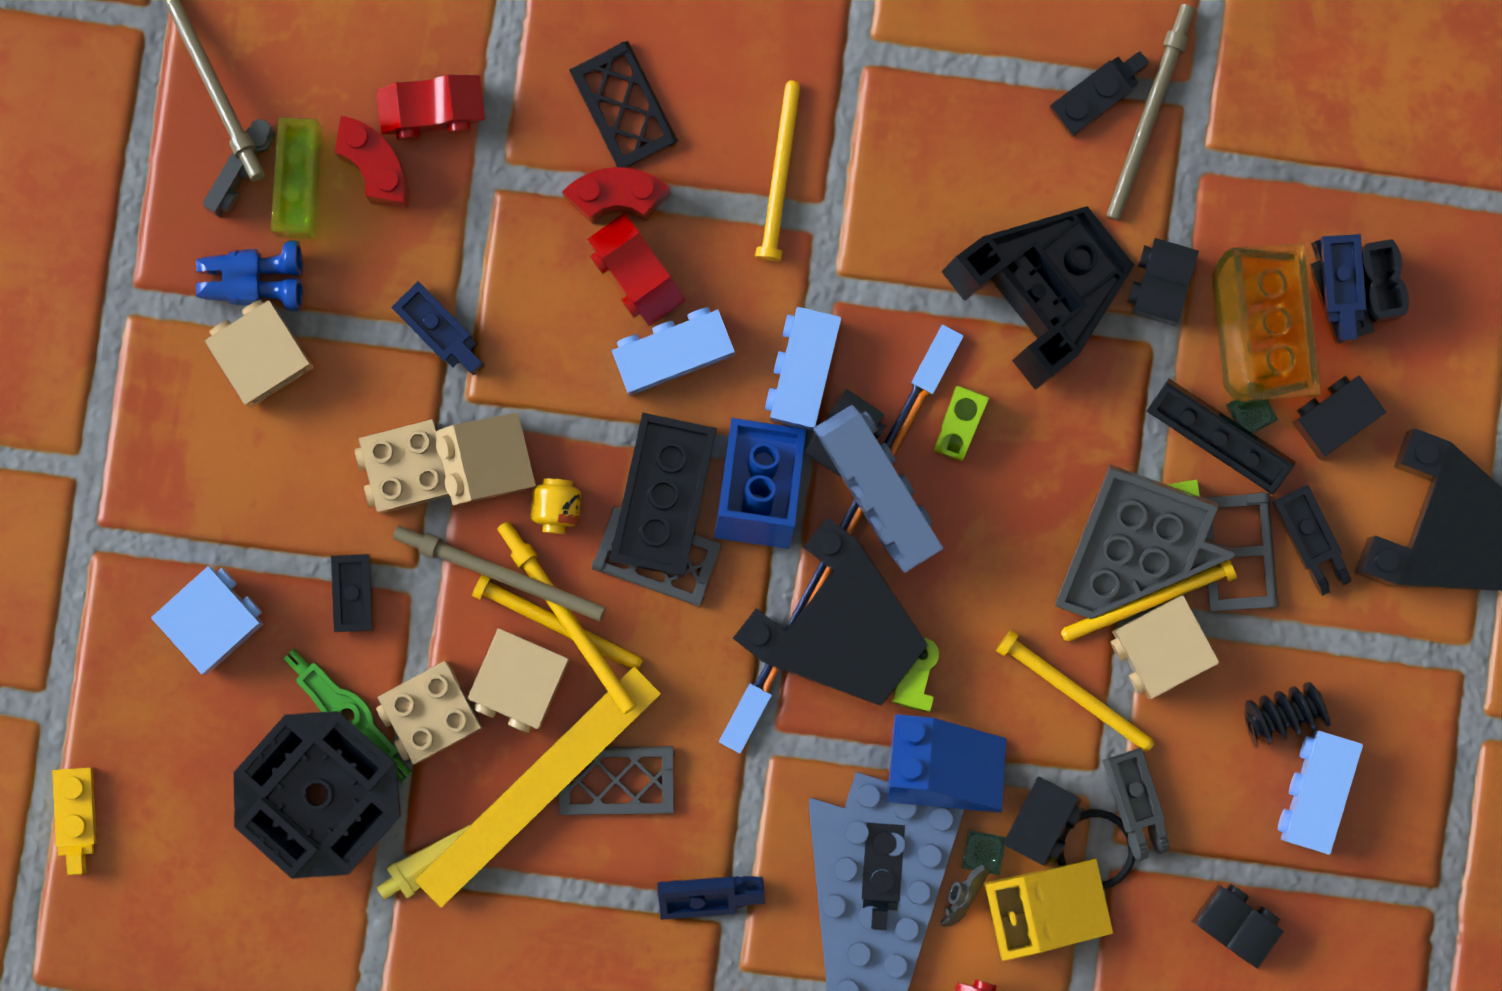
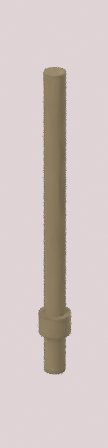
M164 0L231 138L229 145L235 157L241 159L251 181L262 179L265 174L254 153L256 146L250 134L244 132L181 1Z
M1181 4L1173 29L1166 34L1163 43L1165 51L1106 217L1112 220H1121L1179 54L1184 53L1189 38L1186 34L1195 12V8L1192 6Z
M400 525L397 526L394 532V540L419 549V554L431 559L436 557L442 558L601 622L606 612V607L445 544L442 542V538L430 533L422 535Z

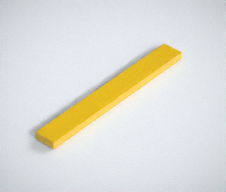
M635 666L619 681L636 704V708L624 715L609 692H607L414 880L440 908L661 694Z

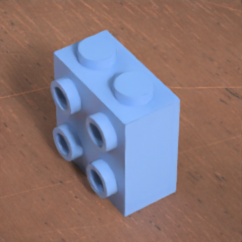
M210 566L206 567L151 617L202 675L211 673L264 625L258 617L263 613L249 596L242 599L233 588L237 583L223 568L217 571Z

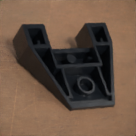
M1085 206L983 236L957 255L941 272L964 301L991 281L1037 337V340L1027 346L1012 360L1036 390L1079 356L1134 264L1090 208Z
M1416 428L1407 431L1394 468L1431 481L1408 546L1405 547L1378 536L1368 537L1355 574L1390 587L1502 591V487L1452 442Z
M827 517L804 548L833 571L787 631L756 608L733 639L770 667L882 706L929 645L864 547Z

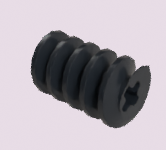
M1311 682L1304 683L1302 693L1297 687H1290L1288 698L1282 691L1275 692L1273 702L1268 696L1263 695L1259 699V707L1253 700L1245 702L1244 717L1246 727L1255 748H1258L1259 736H1262L1270 745L1272 744L1273 732L1275 731L1283 740H1287L1288 727H1292L1295 733L1300 736L1302 735V723L1306 722L1312 732L1316 731V719L1321 718L1327 727L1331 724L1325 701L1320 691Z

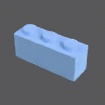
M705 307L688 314L689 321L675 326L673 321H668L652 328L653 335L639 339L638 334L619 340L617 342L618 348L611 351L628 395H634L735 356L719 310L710 312L709 307Z
M801 307L796 308L795 316L787 314L782 335L789 338L786 353L778 351L773 372L780 374L777 389H769L765 410L772 411L770 421L814 431L813 428L816 425L841 317Z
M1313 731L1311 737L1306 736L1300 750V758L1304 759L1300 773H1294L1288 793L1293 795L1290 809L1282 811L1277 830L1282 832L1280 840L1330 855L1363 744L1322 731Z

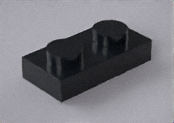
M371 555L331 556L334 632L374 631Z

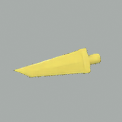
M469 826L387 866L386 868L392 877L376 887L382 898L385 900L399 890L402 891L407 899L414 895L415 891L420 888L414 880Z

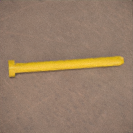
M788 81L785 85L762 247H756L755 258L766 261H781L782 250L777 249L800 93V85L797 81Z
M1229 559L1092 619L1086 618L1064 627L1061 634L1064 641H1073L1224 577L1230 582L1237 579V575Z
M481 575L473 590L472 597L481 600L482 596H485L572 640L555 614L491 583V578ZM585 630L601 655L629 669L635 666L639 670L643 662L639 656Z
M1010 630L996 648V652L1002 656L1008 652L1143 751L1151 750L1154 741L1150 736L1018 642L1016 639L1019 635L1016 632Z

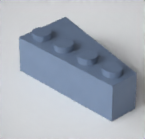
M850 405L813 428L884 549L904 573L943 549L930 527L933 524L930 516L922 505L917 506L911 497L915 493L904 474L898 475L892 464L897 462L885 442L880 445L873 435L878 429L867 411L860 414L853 405Z

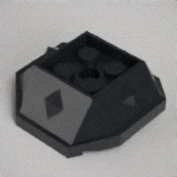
M340 711L285 714L234 771V828L291 879L349 875L401 817L397 762ZM315 783L324 785L328 791V798L322 805L314 804L309 797V790Z

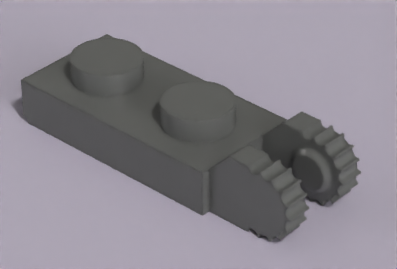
M262 118L260 120L257 119L245 131V133L250 134L256 146L255 155L268 151L271 141H274L273 137H275V132L269 126V122L267 123ZM233 152L203 201V206L206 210L218 218L221 217L224 211L229 213L239 197V193L236 190L242 179H250L241 159L236 158Z
M1137 748L1103 759L1102 761L1125 832L1128 833V843L1135 859L1141 861L1148 858L1149 850L1142 828L1148 826V834L1155 851L1158 854L1168 852L1170 848L1169 839L1163 824L1165 818L1143 750Z

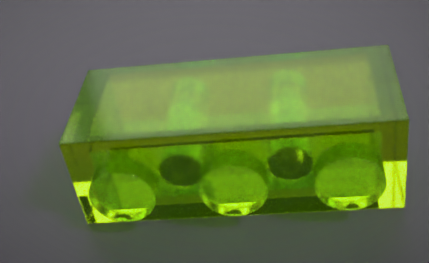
M278 118L271 232L277 237L315 239L322 126L316 119Z

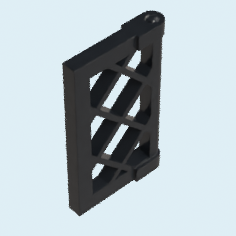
M629 41L621 42L569 70L617 167L627 168L657 152L674 146L678 142ZM625 56L633 72L631 78L610 71L613 61ZM593 71L604 74L598 94L591 92L584 78L585 75ZM608 76L629 82L623 103L602 96ZM634 84L640 86L649 104L648 111L627 104ZM600 101L621 107L614 128L608 126L599 108ZM625 109L646 115L639 136L619 130ZM650 117L657 120L664 136L654 141L644 138ZM619 134L637 140L635 150L623 156L615 140L616 135Z

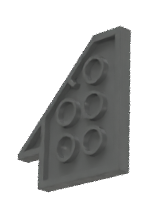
M1109 464L1055 600V606L1092 619L1232 559L1235 554L1234 548L1206 539L1217 512L1218 503Z

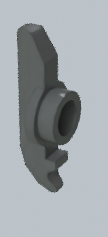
M980 865L970 872L966 881L961 883L955 882L951 886L948 893V901L952 906L951 908H945L946 917L941 920L942 926H952L966 915L990 872L988 866Z

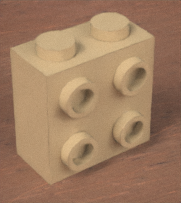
M257 300L242 310L243 317L233 323L226 320L210 330L212 336L205 340L206 345L242 402L249 408L314 368L276 306L270 300L265 303L262 300Z
M518 412L455 424L435 431L437 438L436 450L442 459L446 476L445 488L451 496L453 506L515 493L536 486Z
M433 419L358 438L360 448L355 449V455L360 471L366 470L370 484L365 485L364 490L370 508L376 506L377 512L384 514L450 497L445 488L446 476L442 459L436 450L437 438L435 431L438 429Z
M1184 595L1178 596L1112 631L1115 639L1110 641L1114 652L1120 661L1125 659L1128 661L1133 671L1128 677L1137 694L1145 693L1147 699H1152L1219 663Z
M498 628L467 699L475 702L473 710L494 718L496 712L510 717L508 725L529 733L531 727L540 729L570 659Z
M443 661L377 697L381 705L376 707V710L386 727L393 726L399 739L394 741L399 754L404 761L411 759L413 765L426 760L484 728L475 710H473L472 704L467 699L468 697L449 661Z

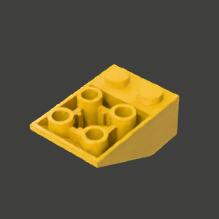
M1096 858L984 882L1002 961L1113 934Z

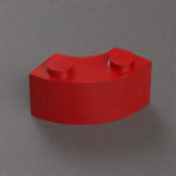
M445 75L422 81L395 82L376 90L381 135H396L398 141L415 140L419 138V133L446 129L449 130V133L471 131V124L485 120L480 75Z
M341 115L334 153L340 160L353 164L361 171L365 180V196L370 203L408 209L407 178L401 162L391 146L370 126L356 119Z
M626 167L595 170L576 179L562 191L564 198L591 223H594L603 215L618 211L632 213L646 221L671 194L670 187L660 179L644 171Z
M625 213L587 239L595 250V253L590 255V258L602 274L607 271L610 272L626 296L621 301L633 318L640 314L647 325L651 326L686 301L672 277Z

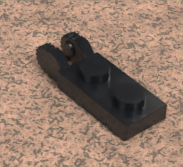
M1308 484L1272 501L1305 570H1309L1319 593L1323 596L1330 592L1329 583L1318 565L1330 559L1338 581L1342 585L1350 583L1352 581L1350 574L1340 556L1342 552Z

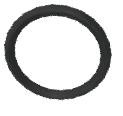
M1104 810L1083 811L1078 822L1091 817L1108 819L1122 830L1128 843V833L1125 832L1120 817ZM1067 827L1061 839L1063 842H1065V838L1071 829L1070 827ZM1129 843L1128 857L1123 869L1115 877L1102 882L1103 890L1112 888L1120 883L1131 871L1135 857L1131 852ZM1064 850L1057 861L1059 866L1067 865L1064 858Z

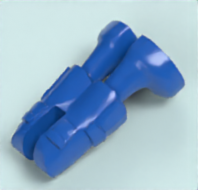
M287 241L283 245L281 254L273 257L262 258L258 249L235 250L227 255L196 259V273L222 274L221 282L196 283L197 298L228 301L230 304L238 306L250 305L257 300H263V298H271L283 302L284 308L288 311L301 310L303 300V283L301 279H285L276 282H261L259 279L261 274L302 276L303 259L299 241Z

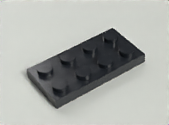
M642 412L610 562L685 577L717 428Z

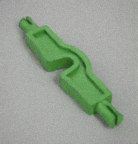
M295 648L290 651V655H286L283 660L299 675L296 682L311 697L321 712H342L346 708L351 709L354 712L352 723L397 762L398 780L402 783L412 773V770L396 756L399 752L395 744L375 724L373 712L366 701L350 690L341 689L319 664L313 663L310 665Z

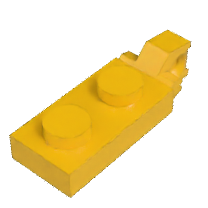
M93 768L52 770L56 846H58V856L66 855L67 875L87 873L86 854H94V844H97Z

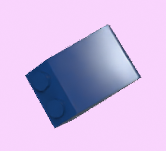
M731 418L714 538L785 549L790 548L796 521L806 429Z
M895 714L891 738L887 802L1001 813L1006 738L936 718Z

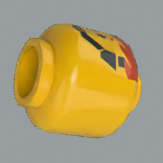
M544 478L543 484L535 486L532 491L531 520L536 524L543 525L542 532L565 534L566 527H573L579 522L581 492L576 487H573V481Z

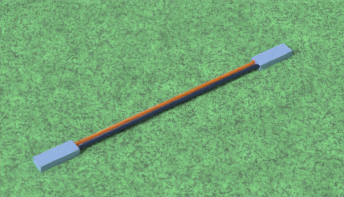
M943 324L911 382L913 385L912 392L885 440L886 445L894 456L923 401L929 394L933 395L964 337ZM855 499L839 526L851 536L863 515ZM822 562L819 563L784 629L785 631H787L831 575L832 570ZM765 664L757 681L749 684L719 743L741 753L771 697V694H769L770 687L779 672L778 669Z

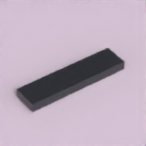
M1168 378L1146 411L1272 495L1275 494L1295 466L1296 462L1170 378Z

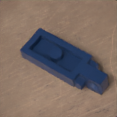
M1361 234L1323 236L1320 238L1325 310L1326 314H1328V323H1336L1338 342H1352L1357 340L1356 321L1364 320V311L1366 310Z
M419 281L391 307L452 368L461 362L471 374L475 375L484 366L471 352L477 345L471 338L472 335Z
M733 876L657 882L661 920L737 914V909L746 905L765 904L763 877Z

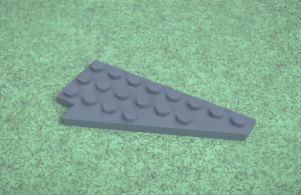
M855 772L844 808L810 797L809 813L827 991H908L964 809L887 802L888 782ZM867 823L905 825L904 839L898 833H891L896 839V848L888 855L897 856L903 852L900 902H898L897 911L888 910L886 930L871 929L872 909L876 907L867 906L863 908V899H861L865 841L869 834Z

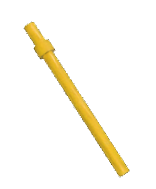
M510 521L500 525L497 530L513 552L511 557L518 568H524L529 577L555 587L537 562L538 555L530 543H524ZM546 600L622 713L625 715L636 708V704L572 611Z

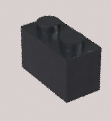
M1345 375L1327 388L1331 393L1329 397L1320 403L1316 398H1313L1297 410L1301 417L1292 423L1318 459L1327 456L1386 413L1360 375L1351 381Z
M1038 776L1003 844L1045 867L1048 866L1050 861L1056 863L1066 845L1061 839L1067 827L1074 829L1084 811L1083 808L1079 807L1082 799Z

